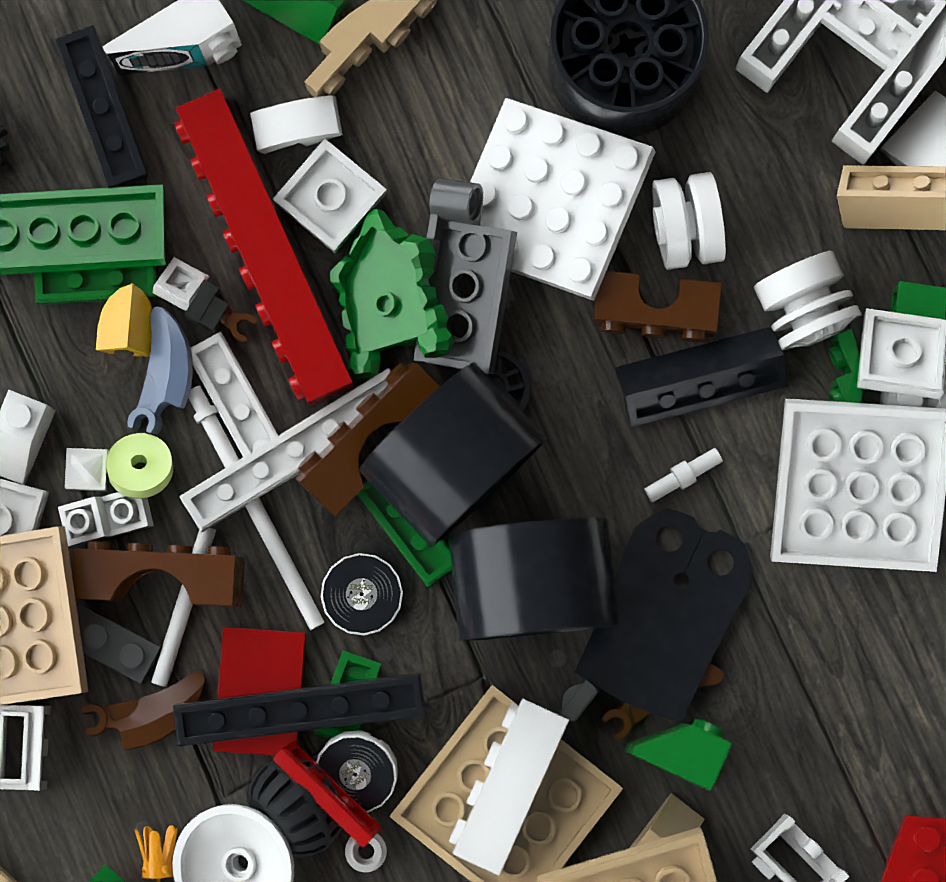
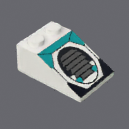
M177 0L103 46V49L118 74L122 75L209 66L215 61L217 64H220L232 58L237 53L236 48L242 44L233 21L219 0Z

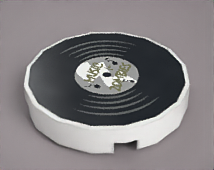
M358 553L343 557L331 566L323 579L320 597L325 614L335 626L349 634L365 636L380 632L394 621L401 609L403 590L399 576L389 563L376 555Z
M361 730L345 731L327 742L320 751L316 763L368 813L381 807L392 795L398 778L397 759L389 745L380 739L379 741L376 737L370 736V733Z

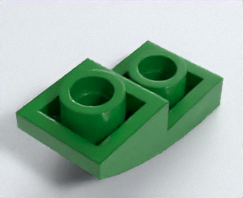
M849 329L836 334L830 340L832 347H829L828 350L831 361L837 371L842 369L844 375L830 383L833 390L828 391L830 401L861 403L862 388H857L860 355L853 331Z

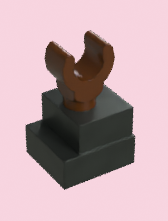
M204 280L184 314L186 319L214 334L220 325L223 324L231 330L233 337L237 341L247 343V338L237 331V327L243 321H248L256 326L258 324L256 318L248 313L237 314L231 311L229 304L218 298L221 294L220 288Z

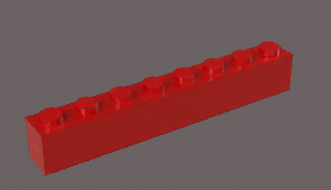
M219 88L176 107L180 120L174 122V126L183 145L191 142L197 156L190 159L199 181L207 178L213 192L206 195L215 217L223 215L229 229L222 233L231 253L240 251L245 266L240 267L239 271L247 289L251 290L255 287L262 302L256 304L255 307L264 326L272 324L278 339L271 342L281 364L289 361L295 375L288 378L297 400L305 398L311 407L354 388L221 89Z

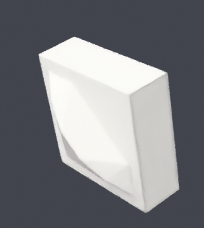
M174 257L154 284L153 293L186 311L204 280H209V276Z
M67 448L65 489L108 491L106 459L109 450Z

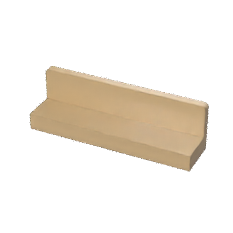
M843 165L837 192L843 227L860 229L946 230V166Z

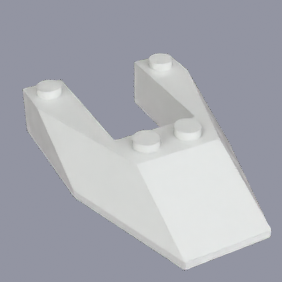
M784 0L740 56L735 69L768 93L821 23L885 70L832 140L834 144L864 165L946 58V0Z

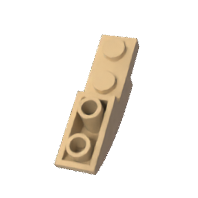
M369 0L352 11L319 41L322 53L327 57L305 80L307 92L313 97L325 96L326 94L328 96L334 95L345 82L343 75L352 65L360 66L372 51L370 45L372 43L383 53L391 45L395 48L398 47L411 31L408 26L417 16L424 18L433 9L437 0Z

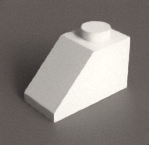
M8 390L0 409V476L25 485L56 410L44 403Z

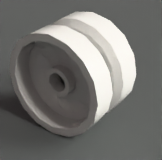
M711 172L689 176L685 191L686 202L682 187L675 178L653 181L654 228L666 270L688 266L692 256L691 240L696 257L702 264L722 262L725 259L726 246L723 215L717 185Z

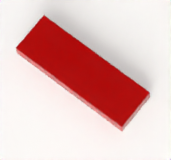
M292 741L273 758L296 783L304 786L306 790L308 789L315 798L314 801L362 848L382 829L381 825L296 742ZM299 758L310 761L311 766L316 765L323 773H319L315 767L309 769ZM325 776L333 784L332 786L336 789L340 799L321 781L324 780Z

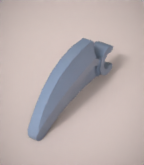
M162 307L153 308L150 314L152 339L147 375L137 408L130 413L127 421L129 428L139 430L142 420L148 417L149 423L146 432L158 435L161 431L162 418L160 415L168 405H174L182 409L185 408L191 390L193 375L192 353L188 339L175 317Z

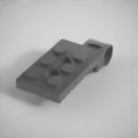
M438 178L432 187L429 201L431 214L427 238L433 239L432 247L436 253L433 264L434 273L429 278V284L435 287L437 304H443L448 316L446 328L451 333L454 344L449 355L425 358L416 340L413 360L463 369L472 362H476L485 373L494 374L517 232L480 226L483 208V189L479 183ZM465 275H470L475 281V290L471 296L464 298L458 289L459 281ZM463 315L469 324L468 332L464 337L457 338L452 332V323L456 317Z

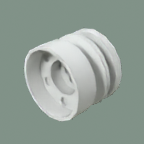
M833 251L823 252L794 263L764 278L754 286L764 311H775L784 308L786 315L779 318L771 326L773 331L778 332L790 327L794 330L778 340L782 350L801 346L807 347L828 339L843 331L850 322L862 315L858 305L841 310L838 309V306L850 300L853 294L851 290L832 294L829 289L830 286L837 283L844 276Z

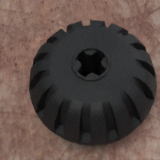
M299 758L309 769L315 767L319 773H323L316 765L311 766L310 761ZM274 760L262 766L253 777L247 790L246 799L248 807L265 814L278 826L289 843L293 858L310 857L327 849L337 838L342 827L314 801L315 798L308 789L306 790L304 786L296 783ZM325 776L324 780L321 781L340 799L336 789L332 786L333 784Z

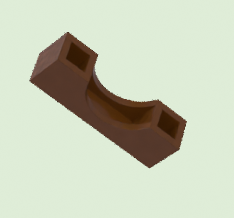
M400 363L385 378L388 385L378 395L374 392L370 393L356 407L360 414L349 425L344 421L340 423L327 437L330 444L320 454L316 451L310 453L298 466L301 473L295 479L330 514L336 516L364 488L359 473L358 461L361 447L367 437L384 424L402 422L440 387L417 363H409L407 366Z
M88 542V549H74L72 579L75 599L123 602L128 590L139 578L152 572L166 571L183 584L191 604L242 607L245 558L233 555V548L208 547V554H192L193 546L168 545L166 553L152 552L153 545L128 543L127 551L112 550L113 543Z

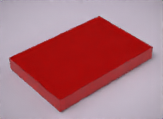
M223 627L217 698L302 688L306 633ZM299 731L214 742L213 751L276 756L282 748L292 741L298 744Z

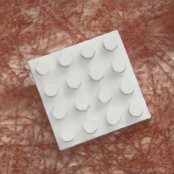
M505 98L470 181L472 183H479L483 189V208L480 226L517 232L511 272L594 301L655 155V150L652 146Z
M785 399L770 554L771 561L937 572L946 495V408Z

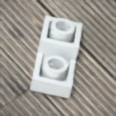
M333 95L291 101L250 113L257 151L263 154L297 143L310 146L322 142L324 139L328 140L342 135L336 97Z
M119 492L102 497L95 496L58 507L62 526H65L68 547L154 526L147 498H130Z

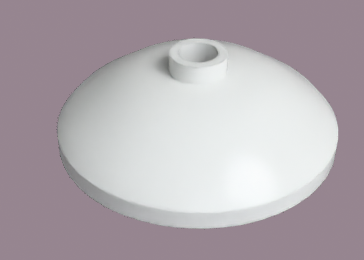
M227 804L202 812L186 825L175 846L173 876L175 882H293L294 861L286 837L269 817L251 807ZM239 855L244 856L248 860L247 868L240 866L238 861Z

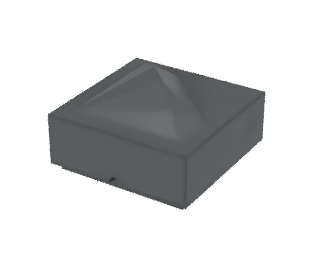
M584 680L582 684L569 688L563 695L562 710L559 713L570 722H575L598 693L597 688L587 680Z

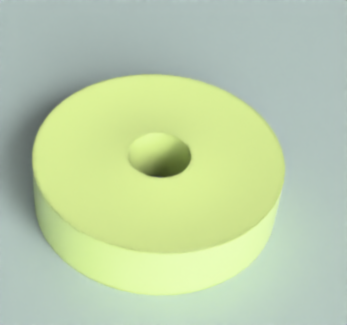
M136 433L121 438L111 447L106 459V469L114 489L124 496L141 499L158 494L169 484L173 475V461L168 446L161 439L150 434ZM137 463L146 464L142 469H135L133 467Z

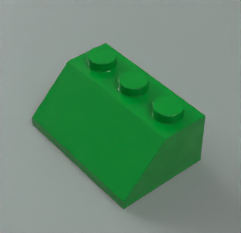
M694 719L692 725L680 723L627 743L624 751L711 791L732 743L722 739L726 732L725 730L703 720Z

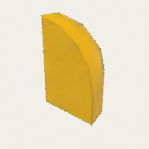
M134 284L119 288L109 297L103 307L97 329V351L114 354L116 350H129L134 352V356H150L152 339L150 314L152 307L144 292Z

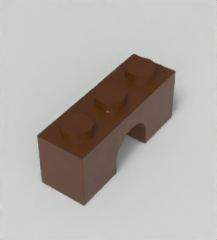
M606 271L595 297L592 324L601 326V332L625 334V328L642 330V336L649 338H665L666 333L682 334V340L689 342H706L707 337H714L716 334L722 283L680 279L677 285L676 301L667 308L656 309L645 304L640 297V274Z

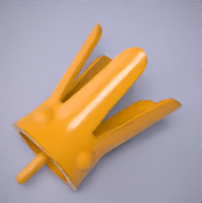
M174 825L167 828L163 851L160 835L157 831H153L149 826L144 827L143 846L141 835L135 829L143 858L142 878L156 879V882H161V878L174 877L173 854L178 828H175Z

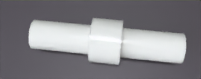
M713 448L689 463L684 460L672 467L670 474L644 488L653 503L679 487L683 490L697 482V476L720 464L723 460L716 448Z

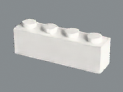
M524 699L521 700L519 706L513 703L510 704L501 724L502 727L508 729L502 744L493 742L484 762V765L491 767L484 783L476 780L466 802L473 806L467 821L458 819L449 839V842L456 845L453 855L499 876L566 728L568 719Z

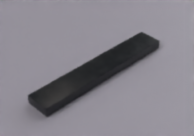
M420 672L176 703L173 705L179 747L425 716L426 708Z

